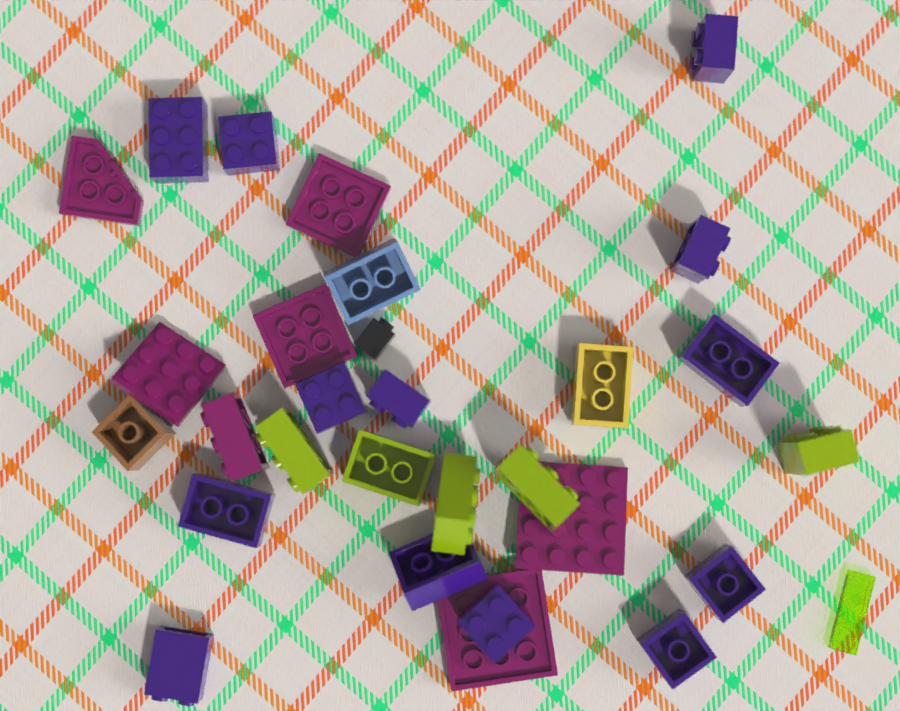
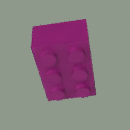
M230 393L201 405L203 412L200 413L201 419L205 427H210L214 437L210 438L211 444L215 452H220L224 462L221 463V468L226 478L230 477L231 481L234 482L270 468L261 444L255 436L256 432L240 394Z

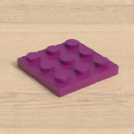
M319 153L285 225L350 256L356 257L361 254L389 195L391 186Z
M326 283L253 315L285 389L358 357Z
M159 322L113 375L111 384L179 427L225 370L226 364Z

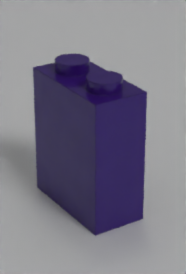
M163 625L155 630L144 695H150L152 700L166 702L168 699L178 700V704L183 706L198 704L204 695L214 634Z

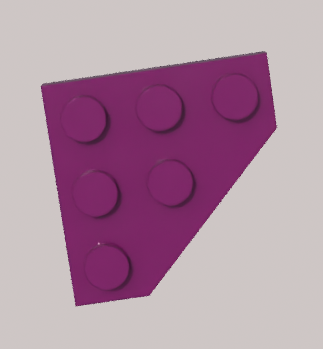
M71 136L59 214L140 226L144 200L98 139Z

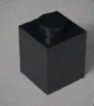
M373 317L354 344L377 361L396 336L392 332L394 326L383 318L378 321Z

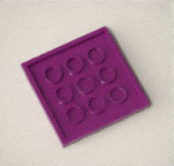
M539 462L544 468L549 466L559 476L557 481L564 488L569 486L578 495L577 501L580 505L551 532L519 500L515 569L624 576L628 467Z
M521 569L488 574L487 580L438 600L451 692L558 675L542 570ZM498 582L529 616L536 627L494 664L458 624L457 618Z

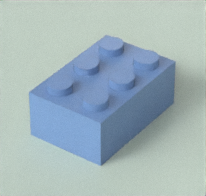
M395 238L323 272L324 278L348 325L421 290Z

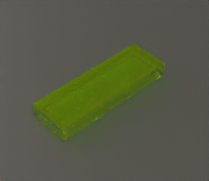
M847 569L828 644L829 648L857 655L876 577Z

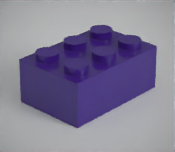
M202 97L148 98L149 178L156 184L209 182L207 103Z
M716 314L706 319L677 358L740 407L750 404L780 364Z
M194 473L191 477L177 527L258 548L262 544L275 494L209 475Z
M432 533L389 552L402 592L412 611L488 579L473 542L471 545L466 544L465 555L432 551L434 535Z

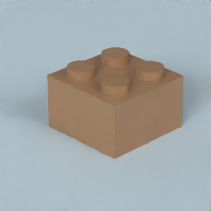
M130 395L92 431L97 439L127 471L140 470L176 434L159 414Z

